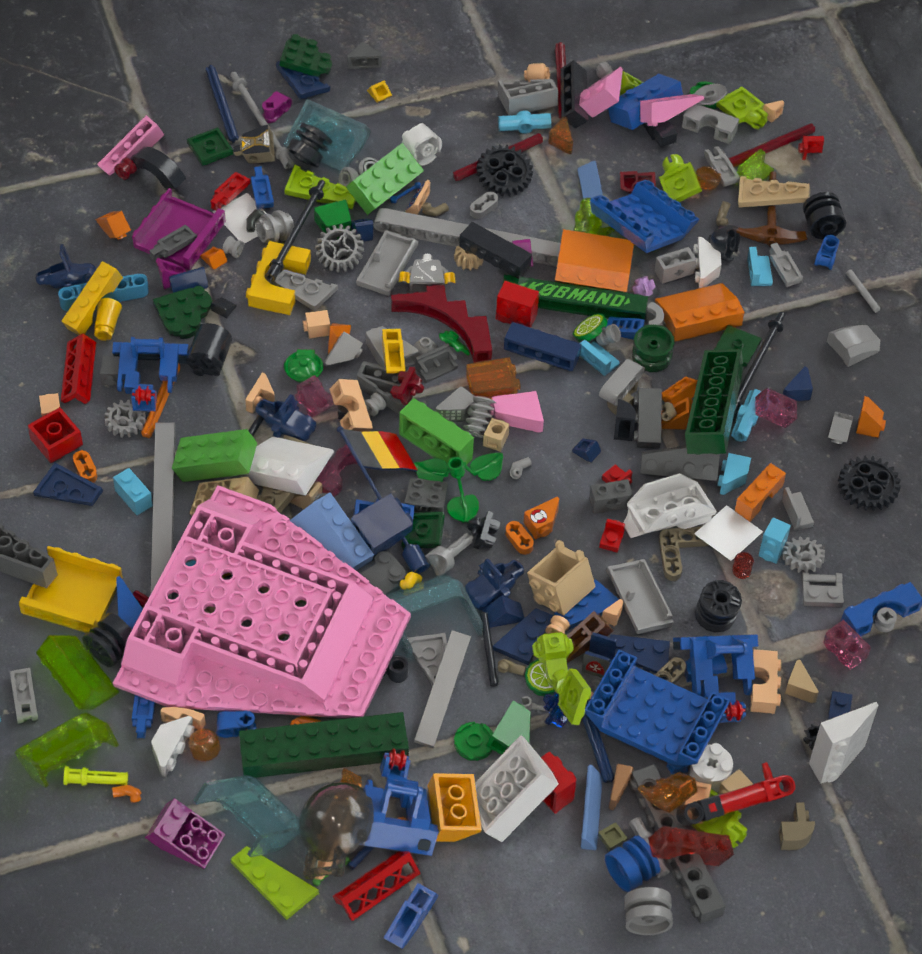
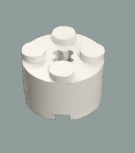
M423 123L409 131H405L402 135V143L420 165L431 163L437 157L435 156L437 151L440 152L442 148L441 138Z
M718 743L707 745L698 764L690 765V780L711 784V789L719 792L721 782L731 776L733 769L732 757Z

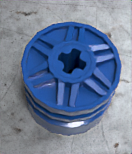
M635 835L629 841L624 842L622 847L618 846L605 854L604 860L609 874L625 892L634 890L642 884L643 880L648 881L651 877L660 873V865L656 854L651 846L640 836Z

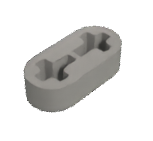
M494 192L483 194L470 205V215L475 219H481L498 206V195Z

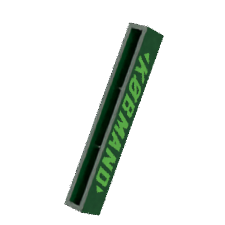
M504 274L503 283L508 281L539 291L538 308L586 316L603 314L606 319L616 317L645 320L648 296L521 277L518 279Z

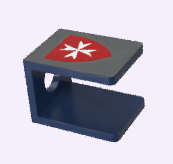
M592 632L589 652L585 651L582 672L603 678L615 657L617 640Z

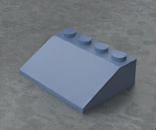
M331 493L314 501L290 520L354 570H358L373 559V552Z

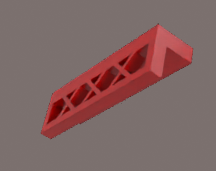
M83 333L67 342L61 402L64 404L74 398L84 404L90 401L96 341Z
M398 851L339 891L333 898L337 904L343 906L349 919L353 921L421 873L410 852ZM409 863L413 872L407 876H402V867ZM388 876H395L393 886L390 888L384 887L385 879ZM372 887L378 888L374 899H366L369 889ZM355 899L361 900L359 909L353 913L348 904Z

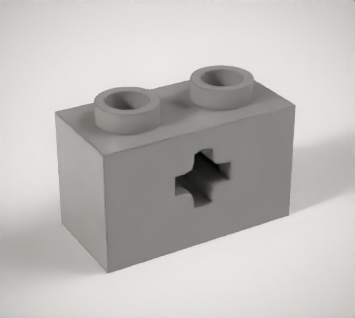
M687 247L656 257L654 271L663 284L694 274L697 259L690 248Z

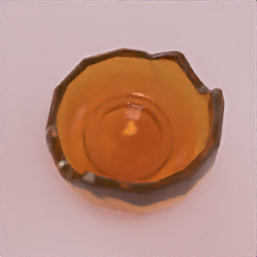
M709 166L697 168L695 172L703 190H713L721 181V173H717L715 169Z
M208 728L198 729L191 734L188 740L189 749L196 760H212L218 756L221 749L217 734Z

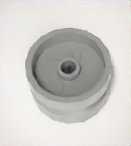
M655 887L638 888L628 892L624 897V908L627 912L625 915L627 930L639 935H656L671 929L673 916L670 911L672 907L670 893Z

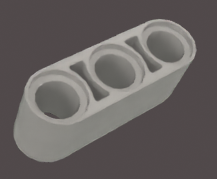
M627 358L603 385L599 392V397L616 406L618 399L622 400L639 381L645 368Z

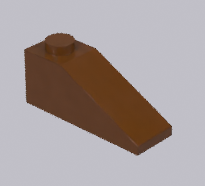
M595 611L567 635L572 640L574 649L566 659L567 663L589 650L592 632L608 636L614 631L603 617Z

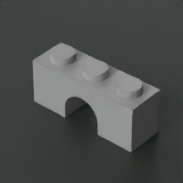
M695 104L686 110L683 116L682 128L698 133L702 127L710 126L715 129L714 139L730 144L738 130L739 119Z

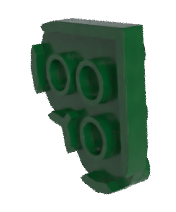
M293 34L285 43L279 66L320 77L321 74L326 73L328 75L330 73L332 61L330 60V54L318 51L316 40L306 39Z
M202 286L184 289L153 299V304L167 333L170 336H179L180 339L195 336L198 326L201 325V319L208 315L212 303L211 296Z

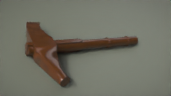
M772 171L769 173L768 182L776 180V172ZM769 205L766 226L755 228L738 227L739 229H736V233H740V236L767 244L769 247L775 243L781 245L807 240L806 231H791L776 226V205Z

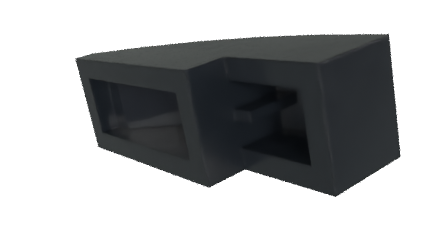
M668 120L658 123L657 126H648L647 123H643L651 139H656L660 147L676 143L678 133Z

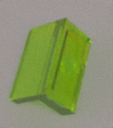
M760 149L740 165L737 171L739 177L744 176L751 180L761 178L762 181L769 177V173L774 171V168L764 162L766 152Z

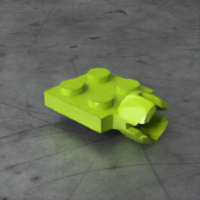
M744 87L738 88L716 102V106L725 114L738 118L739 124L746 122L753 129L759 130L768 121V114L763 110L765 104Z
M677 154L670 155L673 161L671 163L668 157L663 160L662 165L665 172L659 179L663 190L671 199L681 202L702 191L691 162L684 164L681 156Z
M569 668L567 672L564 669H560L552 675L555 681L551 680L552 688L559 695L558 706L572 725H579L581 718L585 714L587 700L591 696V688L577 669Z
M711 789L710 797L719 795ZM738 810L704 821L703 824L691 825L712 843L719 839L732 848L738 846L736 841L742 843L747 835V828L738 821L741 818V812Z

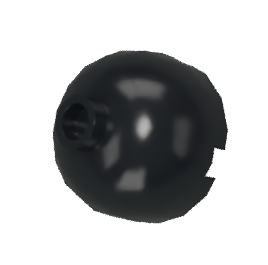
M719 226L708 237V242L711 243V246L721 252V260L732 261L734 257H731L733 252H738L740 233H736V229H739L737 226Z

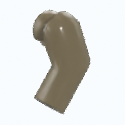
M722 201L716 219L718 226L728 225L729 223L728 219H726L731 206L729 202Z
M428 202L422 204V212L429 216L437 217L449 210L446 203L437 207H431V204Z
M665 402L662 405L661 409L664 411L661 417L664 421H668L676 416L677 412L672 403Z
M501 659L498 662L497 668L501 673L510 672L522 676L525 675L526 666L516 664L508 659Z

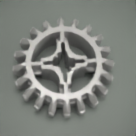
M340 224L339 229H336L335 225H333V230L326 228L327 234L321 232L322 238H317L319 244L315 245V248L318 250L316 256L320 257L319 262H324L323 267L325 268L330 265V271L336 268L338 273L340 268L347 272L348 266L353 270V263L358 265V259L363 258L361 253L364 252V248L361 246L364 243L360 240L361 235H356L355 229L350 231V226L343 229L342 224ZM335 237H340L338 240H331ZM347 238L354 244V250L346 245ZM340 246H343V249L341 248V249L337 252V248H340ZM325 247L334 252L333 258L326 254ZM341 257H348L347 259L340 260Z

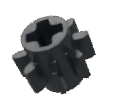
M811 724V727L804 730L807 737H804L803 740L811 750L814 748L820 725L814 726Z

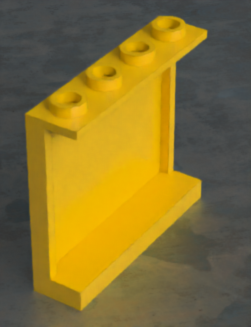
M47 546L48 555L54 559L58 575L48 588L33 584L27 597L22 596L19 601L20 611L25 615L87 633L92 627H97V623L105 616L117 591L116 577L120 576L123 579L121 567L112 563L101 562L96 558H87L79 553L67 552L59 547Z

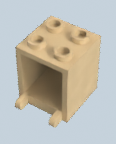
M558 540L555 544L556 548L528 571L527 574L534 594V600L538 604L550 608L553 612L565 615L596 586L588 558L584 556V552L581 550L574 552L566 548L564 543Z

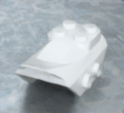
M676 474L644 484L628 501V513L623 523H625V530L630 538L674 526L687 529L709 522L712 515H715L717 511L698 482L682 474Z

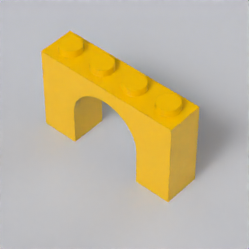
M269 241L267 247L263 248L262 260L258 261L257 272L253 274L251 279V288H247L246 291L249 307L291 315L296 302L295 290L272 285L265 279V274L270 268L271 260L277 259L284 244ZM291 246L283 261L284 269L306 275L311 263V250Z

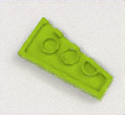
M294 165L285 188V195L309 200L311 197L309 189L316 187L320 180H324L325 186L322 190L324 197L321 200H317V202L330 204L346 199L348 208L353 209L356 200L345 186L338 183L333 184L325 177L319 178L309 170L305 172L299 166Z
M248 846L231 858V863L286 920L319 894L317 888Z

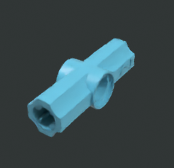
M524 110L518 112L517 115L498 116L499 131L518 130L522 134H527L533 129L551 128V114H531L529 111Z
M750 390L744 405H741L737 421L731 434L736 441H747L752 426H755L765 397L760 390Z

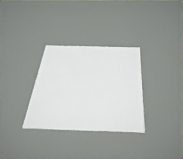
M248 193L220 208L225 210L226 222L224 225L238 240L243 241L245 244L258 236L256 233L258 219L255 222L254 232L250 233L246 230L247 217L256 209L255 200Z
M726 505L694 534L726 558L733 560L763 531Z

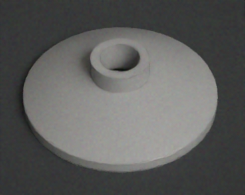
M722 84L706 85L694 93L704 96V100L697 104L713 105L725 97L727 89Z

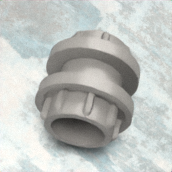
M281 210L274 211L271 215L268 213L261 215L256 223V233L259 239L267 244L269 241L278 243L279 239L282 242L286 241L294 228L291 216Z

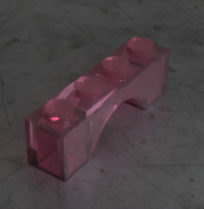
M347 444L343 448H339L335 456L328 460L315 482L322 484V493H331L334 498L342 491L340 471L348 465L358 464Z

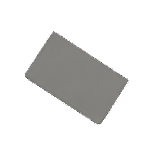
M789 487L784 488L782 502L794 530L813 527L814 521L801 492L792 494Z

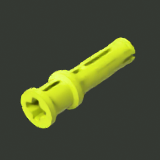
M65 766L64 785H68V783L81 784L82 786L88 785V783L127 785L128 772L89 771L86 767L70 769L69 766Z

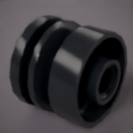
M301 123L300 128L304 132L296 131L301 140L292 138L286 149L299 161L318 168L323 159V156L318 151L327 152L328 148L324 144L331 146L333 141L315 126Z
M820 192L812 195L804 202L803 212L813 237L824 239L827 235L837 236L846 227L847 222L839 199L834 193Z
M714 580L707 583L702 589L695 608V617L699 625L707 631L714 633L730 629L736 620L742 604L741 593L736 586L724 580Z
M107 613L97 623V627H92L82 637L86 649L97 661L107 667H113L122 658V653L125 651L127 639L132 630L117 615Z

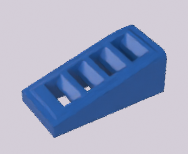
M609 317L607 326L617 325L621 337L634 340L636 332L644 326L645 320Z

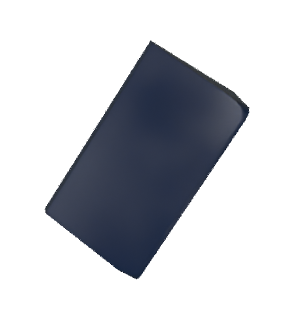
M204 267L169 277L172 293L196 286H202L204 289L208 288Z

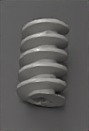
M474 396L473 401L475 403L470 405L473 410L468 411L470 417L465 419L469 425H463V429L475 437L483 438L484 436L480 434L486 431L483 425H489L486 417L492 418L488 410H494L490 404L496 402L487 397Z

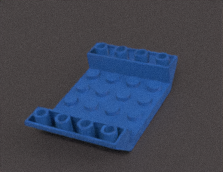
M649 180L637 182L630 195L613 201H609L603 195L590 199L591 212L645 253L682 240L699 221V218L692 211L686 210L681 206L680 202L671 199L665 191L656 188Z
M619 649L587 704L585 714L601 732L674 766L698 764L730 703V699L711 692L708 699L636 667L637 657Z

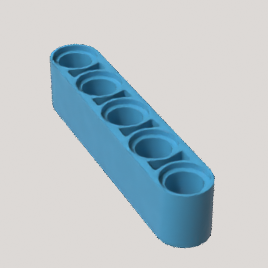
M144 274L122 276L123 279L115 291L107 293L102 298H111L118 302L143 298L149 293L147 277ZM87 283L60 289L58 295L61 309L68 311Z

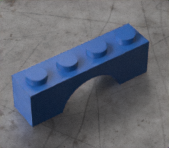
M911 582L905 585L900 584L891 591L880 593L875 598H868L862 601L861 604L847 607L843 612L841 622L854 640L870 633L873 625V616L881 608H891L904 618L920 611L922 597Z

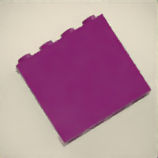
M169 188L165 194L161 195L156 206L152 207L150 214L142 220L140 227L133 232L134 248L150 254L149 251L155 248L154 246L158 240L187 225L197 235V238L191 244L166 258L162 257V259L183 266L190 271L200 258V255L203 254L225 224V210L218 208L214 214L173 197L172 190Z

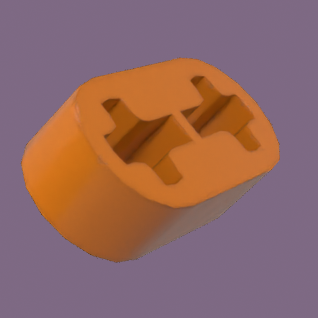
M83 450L77 451L73 455V462L78 475L94 483L97 480V471L90 454ZM82 458L83 460H85V464H82L81 460L79 459ZM88 470L91 476H88L85 471Z
M517 521L509 522L505 530L507 539L520 554L526 555L531 553L534 545L533 538L521 523Z

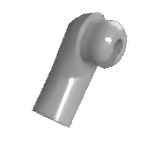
M526 457L512 463L509 473L513 479H519L523 469L532 465L530 458Z

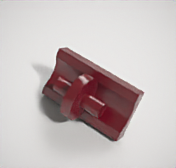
M409 367L407 372L400 371L398 381L401 385L393 386L390 391L393 398L400 399L403 405H407L412 396H415L416 393L421 394L424 390V386L421 384L422 379L415 373V367Z

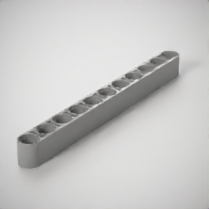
M387 208L378 210L373 224L374 228L380 232L387 230L405 237L454 247L459 246L460 234L468 226L467 224ZM487 229L511 243L515 240L530 239L533 262L557 267L561 243Z
M175 422L155 423L151 593L173 554L175 472L172 470V465L175 459ZM172 593L169 594V596H168V598L171 599V600H172Z

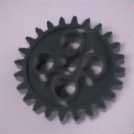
M499 144L498 149L492 146L491 150L486 149V152L482 153L481 158L478 159L476 175L480 176L479 182H483V187H489L488 192L491 190H495L494 193L496 194L501 192L502 197L504 193H507L510 197L511 192L515 195L518 194V190L523 192L524 188H528L529 183H531L533 175V165H530V159H526L527 154L521 155V149L516 152L515 146L512 149H509L508 145L502 148L501 144Z
M864 456L863 460L856 457V461L850 459L849 464L845 463L844 468L841 469L838 478V488H841L840 494H845L844 500L851 499L850 505L857 503V509L864 506L865 511L868 507H871L872 511H875V507L882 510L883 505L888 508L890 503H894L895 498H898L901 485H899L901 479L897 478L898 472H893L894 467H887L889 462L882 464L881 458L875 461L874 456L871 457V460H868L866 456Z

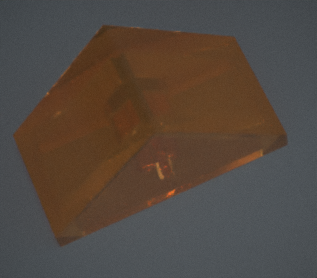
M562 117L549 131L548 144L567 154H572L573 139L567 118Z

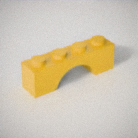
M101 262L61 321L68 330L77 335L87 332L93 323V313L100 299L107 293H113L123 279L119 271L109 264Z

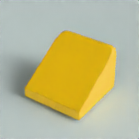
M385 81L379 82L367 90L377 103L392 96Z

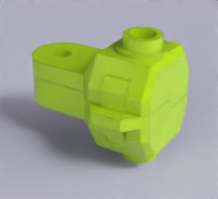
M562 632L543 634L532 645L533 656L537 657L544 664L547 682L550 686H552L551 680L555 681L552 675L560 669H564L565 672L568 671L566 659L574 650L572 640Z

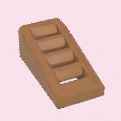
M617 765L609 810L615 809L629 784L631 773L633 772L632 766Z

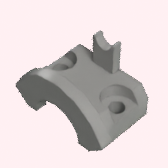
M654 302L648 304L646 311V320H649L648 325H666V323H663V309Z

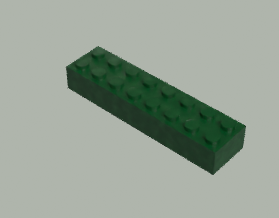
M742 349L704 351L685 432L687 454L726 453L744 369Z
M403 712L239 731L244 779L378 764L382 762L385 752H392L393 749L399 754L404 750L405 755L409 756Z

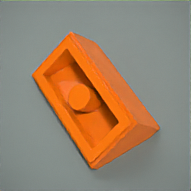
M685 376L662 392V400L674 405L687 397L692 399L698 380Z

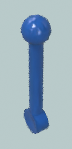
M415 182L414 186L410 187L409 189L405 190L399 195L391 196L390 202L396 203L397 199H399L400 197L404 196L405 194L409 193L415 188L418 189L421 186V183Z

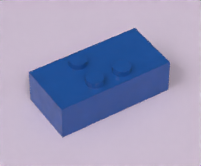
M657 74L635 88L627 90L626 93L619 96V102L608 108L611 122L631 130L645 123L640 122V101L683 95L681 82Z

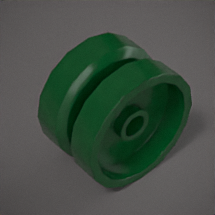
M654 324L641 327L634 336L632 360L643 366L645 371L659 372L666 369L670 365L673 356L674 336L668 329L660 325Z

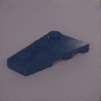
M280 61L276 62V68L299 99L330 92L331 86L327 83H321L317 76L279 66Z
M54 463L33 491V494L38 497L93 506L102 494L103 489L63 466Z
M535 608L493 645V651L529 665L534 657L532 645L539 636L546 634L545 630L551 624L550 621L554 615Z
M610 634V638L617 640L615 655L620 649L637 657L636 665L643 667L644 671L657 673L668 663L670 641Z

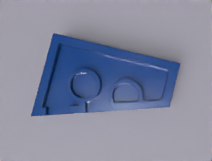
M595 579L596 587L565 615L555 612L554 615L568 620L570 623L569 629L577 627L593 611L602 616L603 611L619 599Z

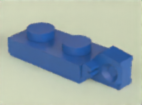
M261 166L254 167L255 176L251 177V184L256 209L274 207L269 176L263 175Z
M135 695L132 725L136 727L137 738H145L146 727L151 728L153 723L155 702Z

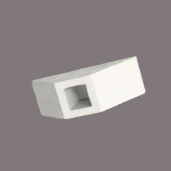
M698 237L697 244H694L693 248L694 255H697L695 268L698 271L695 272V282H698V289L708 286L717 279L721 269V252L715 250L711 243L703 237Z
M190 716L160 725L151 741L153 754L161 775L164 777L167 776L169 771L174 769L178 754L183 753L187 738L193 735L195 727Z

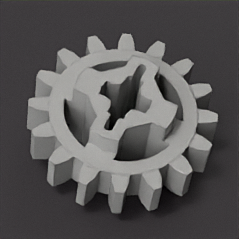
M120 400L118 405L113 403V408L108 407V413L104 414L105 426H107L108 431H113L114 436L119 433L121 438H123L124 434H127L128 437H131V433L137 435V430H142L146 422L145 411H133L130 400H127L126 403Z
M801 536L799 540L792 538L791 542L787 541L786 546H783L782 560H785V565H791V570L797 568L798 573L801 570L808 573L809 569L815 572L816 567L821 568L822 563H824L825 550L822 549V544L816 545L817 540L811 542L809 537L806 540H803Z

